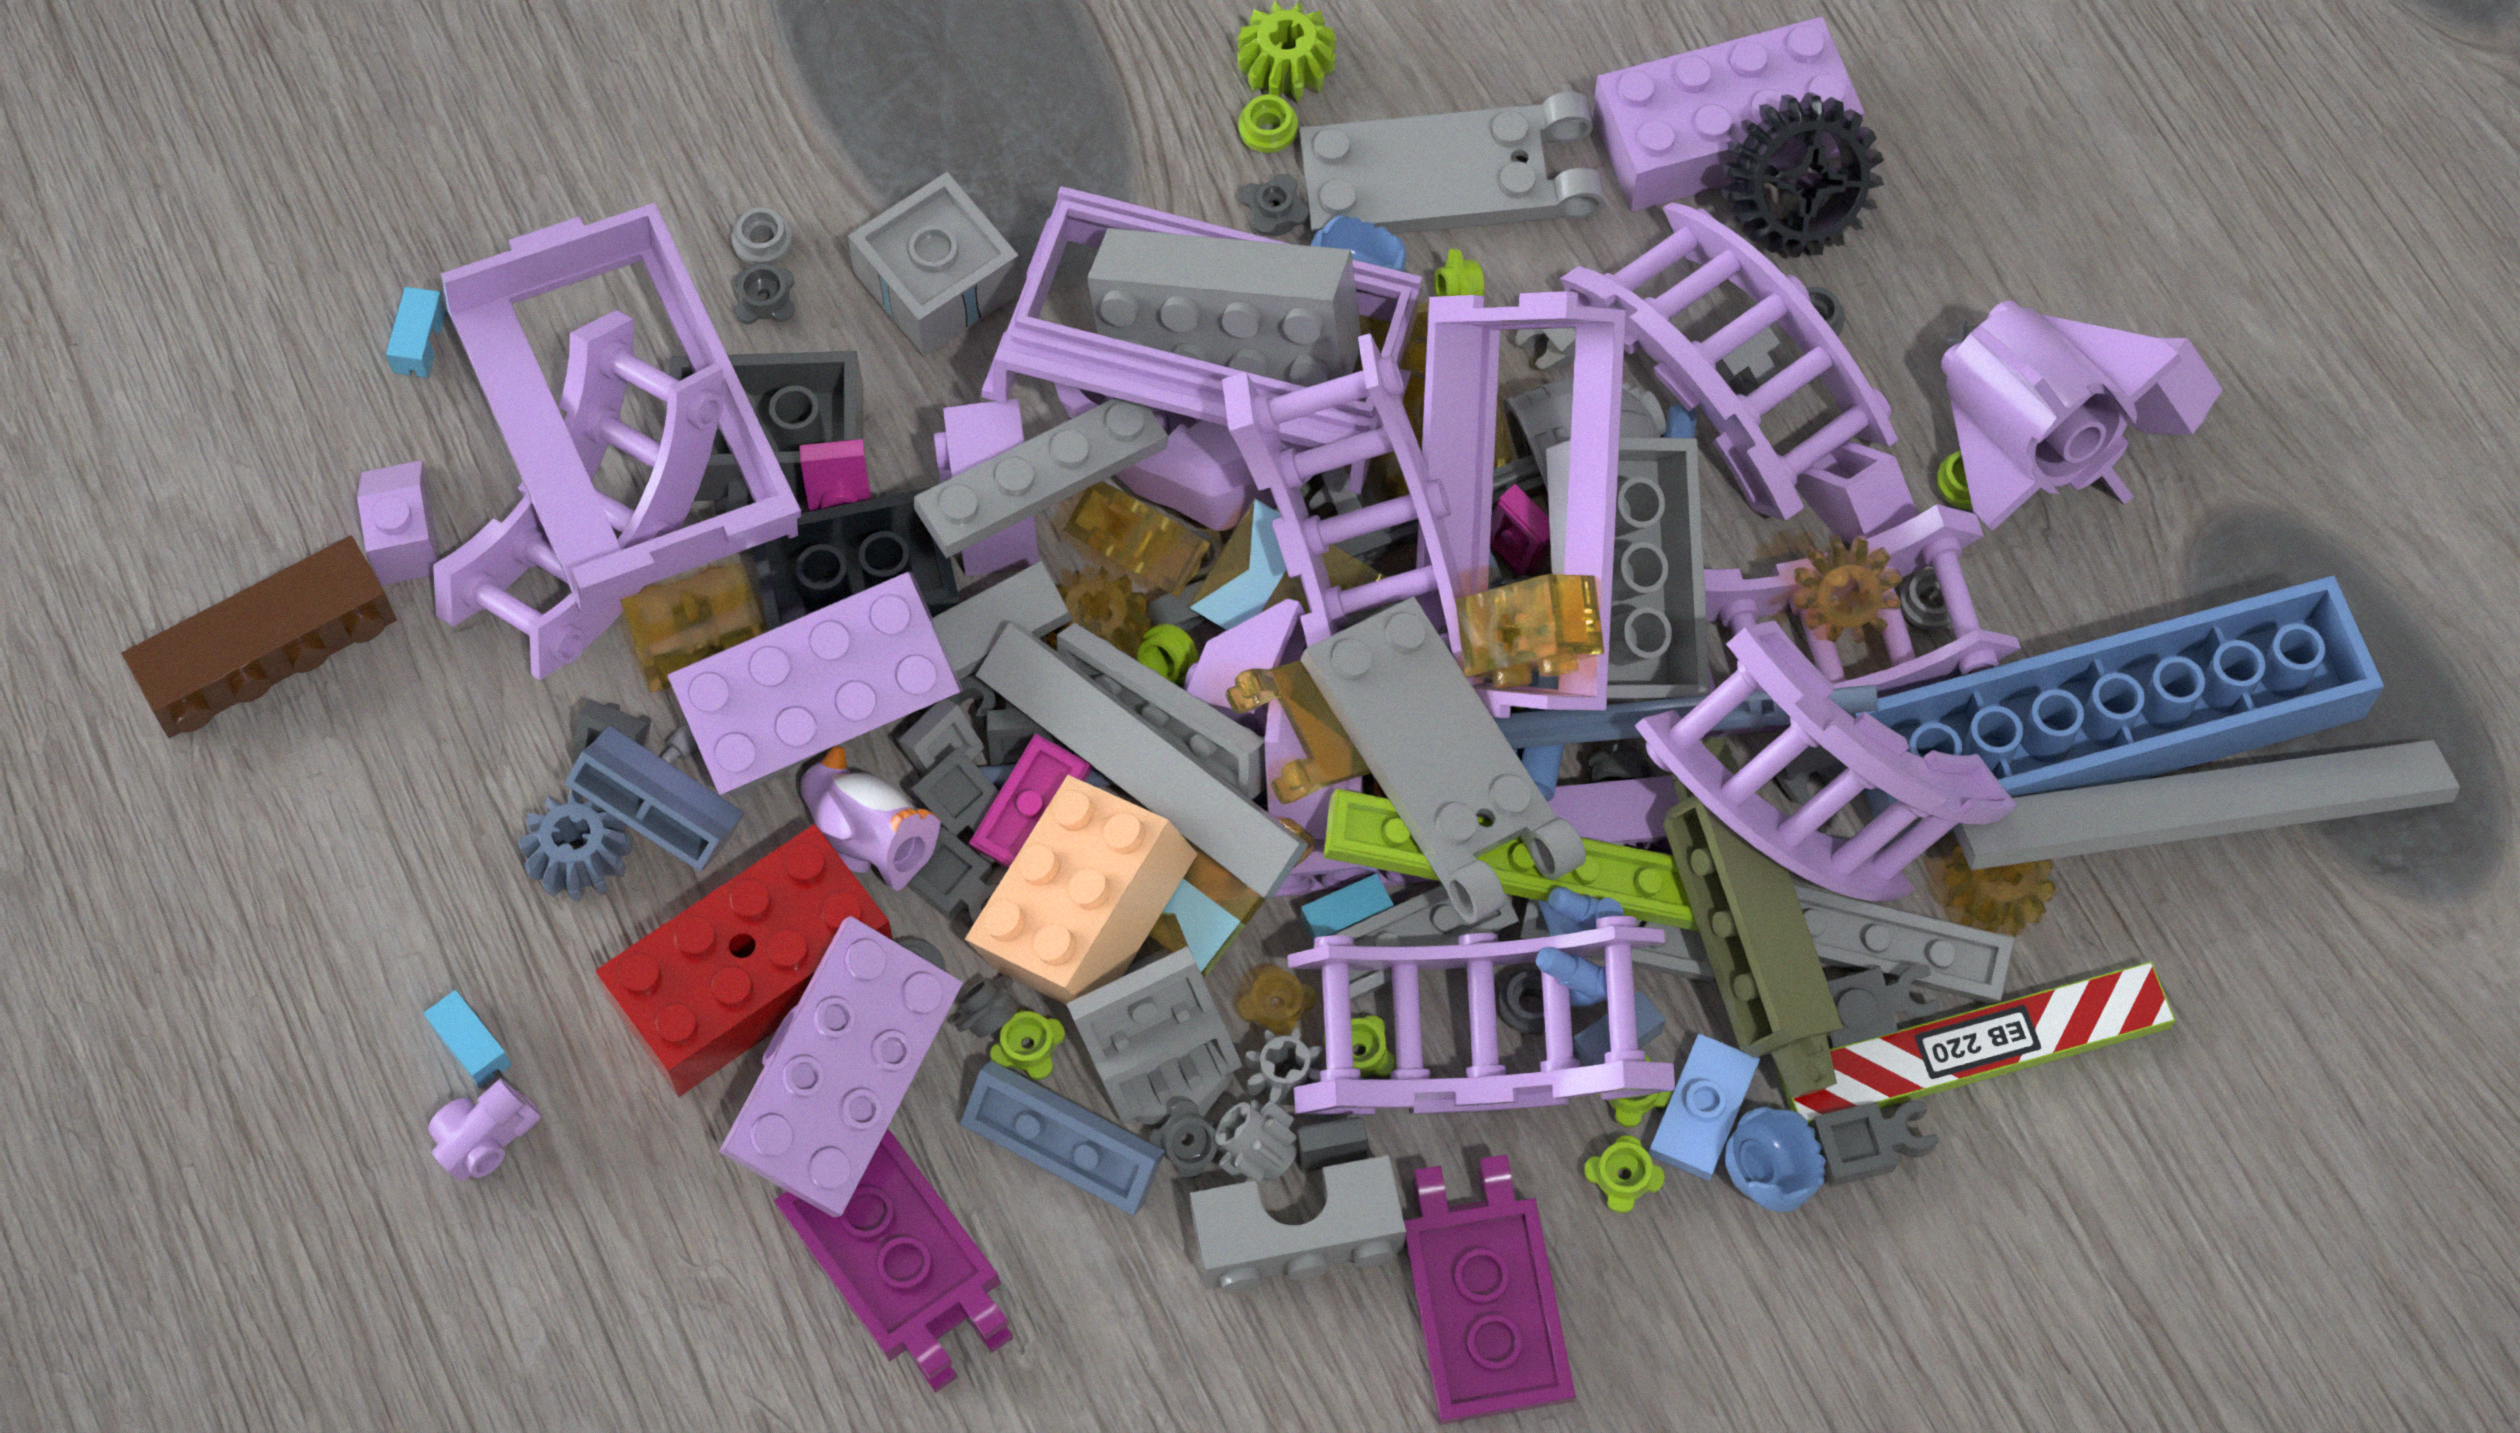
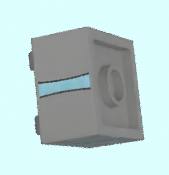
M948 172L847 235L855 275L924 357L1020 295L1023 290L1019 255Z

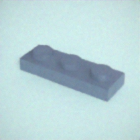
M992 1060L980 1069L960 1121V1125L1133 1216L1143 1207L1165 1153L1164 1150Z

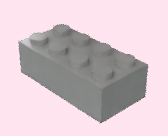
M1108 228L1087 277L1097 334L1303 387L1314 386L1352 374L1360 351L1358 337L1361 336L1351 249Z
M1619 437L1606 705L1710 695L1697 438ZM1571 439L1546 449L1558 689Z

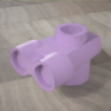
M502 1078L496 1081L478 1098L479 1103L477 1105L470 1098L456 1099L441 1108L429 1124L428 1132L438 1144L431 1151L433 1156L447 1172L463 1182L471 1175L475 1178H480L494 1171L505 1157L503 1148L515 1137H522L543 1117L540 1110L525 1094L519 1090L515 1091Z

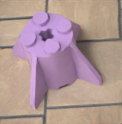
M2009 300L1995 306L1987 320L1974 329L1962 343L1955 344L1949 348L1941 360V370L1947 375L1946 388L1951 400L1973 512L1993 531L2040 488L2049 494H2060L2054 486L2060 487L2069 483L2075 490L2087 487L2098 478L2125 505L2134 496L2112 468L2124 454L2129 444V441L2122 434L2127 427L2128 418L2136 425L2137 411L2134 403L2183 360L2180 354L2164 339L2043 315L2033 308H2022L2016 302Z

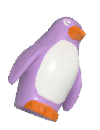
M834 746L822 761L811 766L802 776L801 795L812 814L815 825L851 871L866 873L870 870L871 864H874L879 869L886 884L897 892L906 886L933 855L941 820L933 812L921 809L914 802L909 801L902 792L887 781L868 773H850L843 747Z

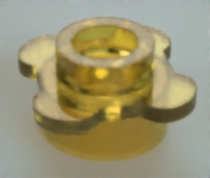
M1275 965L1266 966L1259 971L1258 979L1253 984L1251 995L1243 996L1240 999L1238 1005L1239 1014L1246 1022L1257 1021L1267 1027L1275 1037L1290 1036L1291 1032L1297 1028L1296 1023L1303 1012L1311 1010L1315 1006L1316 993L1312 986L1301 984L1294 975L1283 971L1282 968ZM1274 998H1280L1284 1004L1280 1008H1275L1271 1005V1001Z

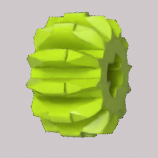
M1274 0L1270 7V14L1253 10L1252 16L1249 18V26L1241 27V32L1238 34V49H1240V52L1237 54L1238 68L1241 70L1242 75H1248V83L1253 92L1268 87L1269 95L1280 97L1282 92H1290L1299 103L1303 96V88L1320 93L1321 87L1324 85V76H1331L1332 71L1335 69L1336 54L1333 51L1336 49V36L1333 33V28L1325 27V19L1322 16L1321 10L1304 15V7L1300 0L1291 10H1283L1276 0Z

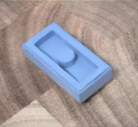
M1698 1033L1648 1154L1650 1157L1710 1181L1758 1067L1760 1058H1752L1746 1052Z

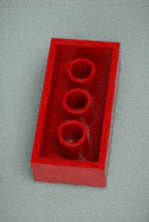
M813 824L597 968L595 973L606 999L679 1098L778 1029L786 1015L798 1005L844 919L852 916L893 940L889 920L818 827Z

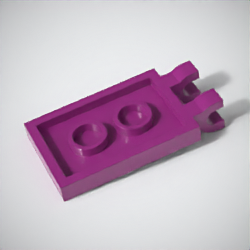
M888 1128L842 1216L834 1218L788 1191L774 1200L778 1211L887 1360L890 1362L904 1351H907L935 1393L957 1378L956 1372L951 1367L953 1364L951 1358L937 1340L966 1319H968L990 1353H993L1013 1339V1335L1007 1327L1009 1324L1008 1319L987 1294L1001 1284L998 1273Z
M1507 1154L1480 1159L1481 1168H1478L1477 1173L1484 1201L1448 1207L1441 1165L1414 1170L1415 1179H1412V1186L1420 1218L1404 1220L1406 1229L1405 1246L1439 1425L1574 1402L1576 1398L1536 1198L1515 1200Z

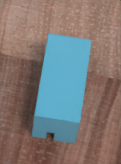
M411 287L404 288L386 352V357L393 373L411 375L412 370H414L416 376L429 378L435 356L429 338L432 327L435 333H441L447 312L440 291Z
M1376 873L1301 906L1300 921L1308 937L1312 938V945L1314 947L1315 938L1334 935L1394 907V904Z
M456 990L423 1013L432 1030L479 1089L495 1078L493 1072L497 1069L502 1073L511 1066L505 1051Z

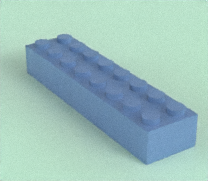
M2335 575L1879 698V711L1866 713L1905 737L1909 745L1907 751L1914 755L1924 757L1932 750L1960 756L1978 754L2010 797L2015 798L2144 780L2365 719L2384 685ZM1850 713V715H1851L1854 719H1856V718L1861 714V713ZM1878 787L1873 790L1863 789L1874 819L1897 800ZM1916 818L1912 823H1910L1906 828H1904L1900 833H1898L1894 838H1892L1888 843H1886L1884 845L1885 849L1892 845L1896 840H1898L1902 835H1904L1908 830H1910L1915 824H1917L1923 818ZM1953 829L1948 831L1946 834L1954 832Z

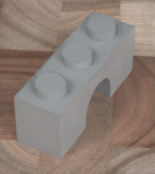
M1389 1155L1323 1167L1322 1191L1325 1206L1315 1219L1302 1225H1286L1270 1217L1262 1206L1257 1180L1191 1192V1216L1206 1289L1221 1287L1224 1293H1239L1261 1285V1279L1288 1274L1290 1280H1307L1325 1274L1328 1271V1266L1354 1261L1356 1267L1367 1268L1379 1266L1393 1260L1395 1257L1394 1253L1404 1251L1406 1229Z

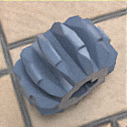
M573 789L568 796V803L559 805L556 799L547 795L544 803L548 814L545 816L527 813L526 824L531 833L520 837L519 847L523 856L529 858L525 864L528 876L534 881L543 879L542 885L545 892L553 898L567 887L571 899L579 903L584 895V888L590 885L594 886L595 891L605 895L608 887L604 876L624 877L626 866L621 857L632 853L633 844L628 834L623 833L627 824L590 800L584 803L582 795ZM579 841L582 847L574 850L570 844Z

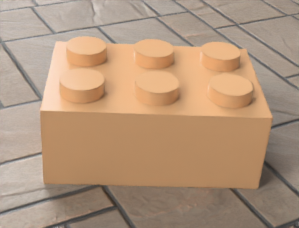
M1067 775L965 937V940L997 972L1009 975L1013 980L1066 1005L1123 977L1198 853L1170 820Z

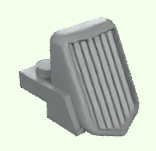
M1188 946L1178 951L1164 949L1129 965L1123 977L1066 1004L1122 1124L1134 1119L1143 1124L1164 1125L1171 1116V1106L1181 1099L1192 1100L1198 1107V1113L1204 1116L1228 1086L1232 1071L1243 1067Z

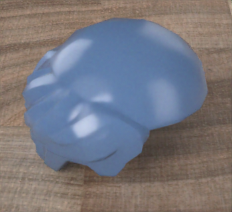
M1336 216L1322 230L1319 229L1310 245L1351 249L1353 260L1401 272L1405 271L1406 249L1402 239L1388 232L1386 227L1376 228L1371 221L1362 222L1356 216L1351 219L1349 216Z
M1768 1106L1756 1108L1744 1114L1738 1122L1737 1129L1726 1143L1725 1166L1734 1186L1758 1205L1779 1213L1794 1211L1806 1203L1821 1188L1824 1183L1825 1169L1823 1166L1826 1160L1819 1154L1821 1144L1815 1140L1814 1128L1808 1126V1121L1802 1114L1789 1110H1774Z

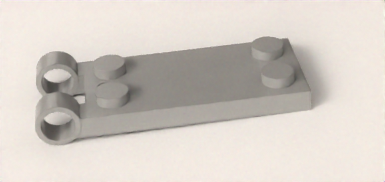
M1569 91L1552 95L1543 104L1299 127L1312 240L1319 229L1322 230L1333 218L1339 215L1349 216L1350 219L1356 216L1362 222L1371 221L1376 228L1386 227L1388 232L1397 234L1561 217L1582 219L1597 214L1605 205L1600 174L1590 168H1573L1560 173L1554 180H1547L1542 142L1570 143L1581 140L1591 133L1593 124L1587 96L1579 92ZM1516 156H1523L1527 159V162H1512V159Z
M1414 596L1305 649L1300 658L1302 664L1444 885L1454 908L1464 920L1474 923L1504 906V892L1497 875L1487 863L1482 860H1476V858L1519 836L1527 846L1537 869L1550 880H1555L1585 863V849L1579 834L1567 820L1557 818ZM1485 814L1489 816L1492 826H1481L1476 815Z

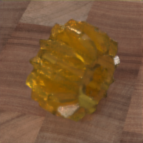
M1833 535L1829 538V544L1833 553L1825 556L1820 549L1814 546L1807 550L1808 559L1816 569L1805 567L1795 569L1793 574L1795 582L1806 588L1793 594V602L1796 608L1810 609L1804 618L1805 625L1809 630L1817 629L1827 623V640L1835 643L1841 637L1844 627L1850 629L1854 642L1861 643L1865 639V633L1861 625L1869 621L1875 629L1884 631L1888 624L1879 609L1891 611L1900 608L1901 601L1899 596L1889 590L1902 583V578L1899 570L1884 569L1891 558L1889 552L1884 547L1868 554L1869 543L1867 538L1858 535L1853 540L1850 551H1846L1840 536ZM1849 578H1855L1860 592L1849 591L1845 600L1838 599L1834 586L1845 587Z
M1101 566L1095 574V579L1087 580L1085 575L1076 569L1072 575L1073 588L1055 583L1073 620L1046 634L1048 646L1057 650V634L1073 623H1076L1097 637L1107 640L1115 648L1131 658L1138 659V649L1141 645L1140 639L1150 630V619L1144 614L1147 611L1145 595H1143V592H1132V581L1128 578L1127 574L1113 582H1109L1108 571ZM1099 618L1105 619L1107 621L1104 623H1100ZM1093 619L1094 624L1087 623L1088 620Z
M1959 843L1954 847L1951 855L1954 863L1946 865L1942 874V881L1951 887L1945 897L1946 908H1965L1960 920L1963 926H1972L1978 920L1985 923L1984 931L1997 933L1999 926L2002 925L2015 938L2023 933L2026 926L2025 921L2035 925L2041 922L2046 913L2044 903L2052 900L2056 889L2055 883L2046 878L2053 867L2051 859L1970 870ZM1999 879L2005 881L1999 887L1992 885Z

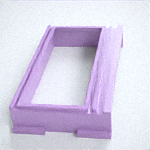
M1060 186L1058 199L1050 218H1047L1026 273L1024 288L1007 332L1004 331L983 385L982 397L1006 403L1017 373L1228 426L1222 379L1245 371L1038 319L1067 241L1099 249L1108 228L1283 244L1290 243ZM1352 259L1359 315L1391 322L1381 355L1382 357L1393 355L1396 360L1403 382L1404 391L1399 394L1403 403L1411 372L1400 368L1416 320L1422 277ZM1247 372L1259 395L1269 393L1271 398H1275L1307 388ZM1368 396L1366 402L1355 400L1280 423V430L1276 432L1280 440L1316 448L1385 426L1371 397ZM1372 458L1351 465L1349 492L1361 494Z
M655 202L585 226L579 216L509 239L510 251L441 273L448 313L581 613L595 609L596 603L779 537L787 535L790 539L798 536L797 518L801 517V510ZM642 261L693 372L696 373L714 363L723 368V411L718 420V425L755 503L622 550L511 304Z
M1578 292L1520 293L1519 307L1484 308V296L1429 297L1422 456L1430 480L1440 478L1448 496L1451 515L1444 517L1443 520L1457 565L1470 619L1477 617L1485 628L1487 619L1500 330L1576 328L1559 689L1484 682L1483 676V683L1473 685L1472 687L1491 716L1497 718H1510L1511 706L1548 710H1606L1626 310L1577 306ZM1420 522L1418 524L1416 569L1432 564ZM1439 589L1415 596L1436 631H1438L1446 624Z

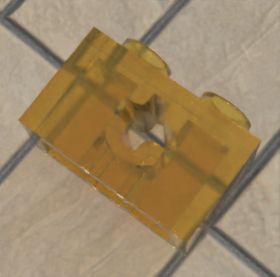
M1103 480L1085 490L1063 528V531L1178 598L1187 583L1198 572L1201 559L1210 545V542Z
M743 561L726 567H712L697 576L665 586H651L642 590L637 595L621 599L651 693L672 687L667 676L668 674L766 633Z
M1546 574L1455 599L1465 677H1492L1494 688H1508L1531 684V672L1539 671V676H1559L1579 671V660L1605 654L1595 575Z

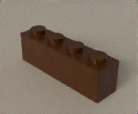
M350 535L121 652V655L152 712L170 739L181 732H193L204 727L211 721L214 715L239 702L246 703L260 698L272 685L297 672L304 673L318 668L327 660L328 656L353 643H364L374 639L387 625L397 621V618L383 588L353 536Z

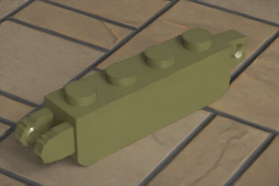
M1712 735L1703 740V745L1732 774L1735 775L1740 771L1736 759L1732 757L1733 751L1730 750V745L1725 743V739L1714 738ZM1671 772L1670 776L1674 778L1673 785L1679 804L1668 809L1663 826L1739 1048L1752 1058L1772 1054L1792 1098L1814 1094L1837 1084L1827 1035L1842 1029L1843 1026L1788 869L1755 848L1731 829ZM1759 789L1755 793L1763 799L1761 791Z

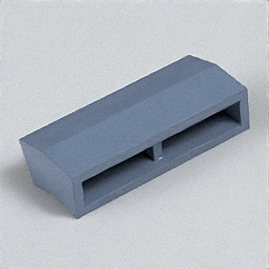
M610 725L591 745L581 752L564 782L566 786L699 872L713 861L731 839L745 813Z

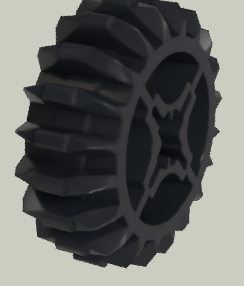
M1813 92L1805 93L1800 103L1796 97L1790 94L1781 95L1779 112L1767 103L1759 105V114L1762 122L1756 125L1748 119L1740 121L1742 130L1748 136L1743 144L1737 140L1727 142L1728 149L1738 155L1736 162H1728L1720 166L1722 174L1735 180L1721 189L1723 198L1729 202H1736L1728 212L1730 218L1737 224L1745 223L1742 229L1743 235L1753 242L1761 239V246L1771 253H1777L1783 247L1785 254L1792 258H1799L1806 247L1807 251L1815 256L1823 255L1826 238L1836 246H1845V236L1842 229L1847 225L1856 231L1864 229L1861 219L1857 217L1858 212L1862 207L1866 210L1877 209L1876 201L1867 196L1868 190L1885 185L1881 176L1870 172L1872 168L1884 161L1879 151L1869 148L1877 139L1874 131L1867 127H1860L1863 121L1862 116L1853 109L1844 111L1843 102L1829 97L1822 103L1821 97ZM1822 130L1828 131L1835 140L1840 152L1841 168H1835L1825 161L1826 147L1821 144ZM1788 139L1785 149L1776 157L1771 158L1776 149ZM1808 167L1811 168L1812 170L1816 171L1817 173H1819V174L1808 173V176H1800V177H1798L1796 183H1794V182L1791 181L1790 179L1786 178V177H1796L1797 174H1798V175L1806 174L1807 171H1808ZM1763 183H1770L1779 189V204L1784 206L1782 219L1774 218L1770 213L1764 199ZM1830 193H1833L1827 202L1818 209L1821 200Z

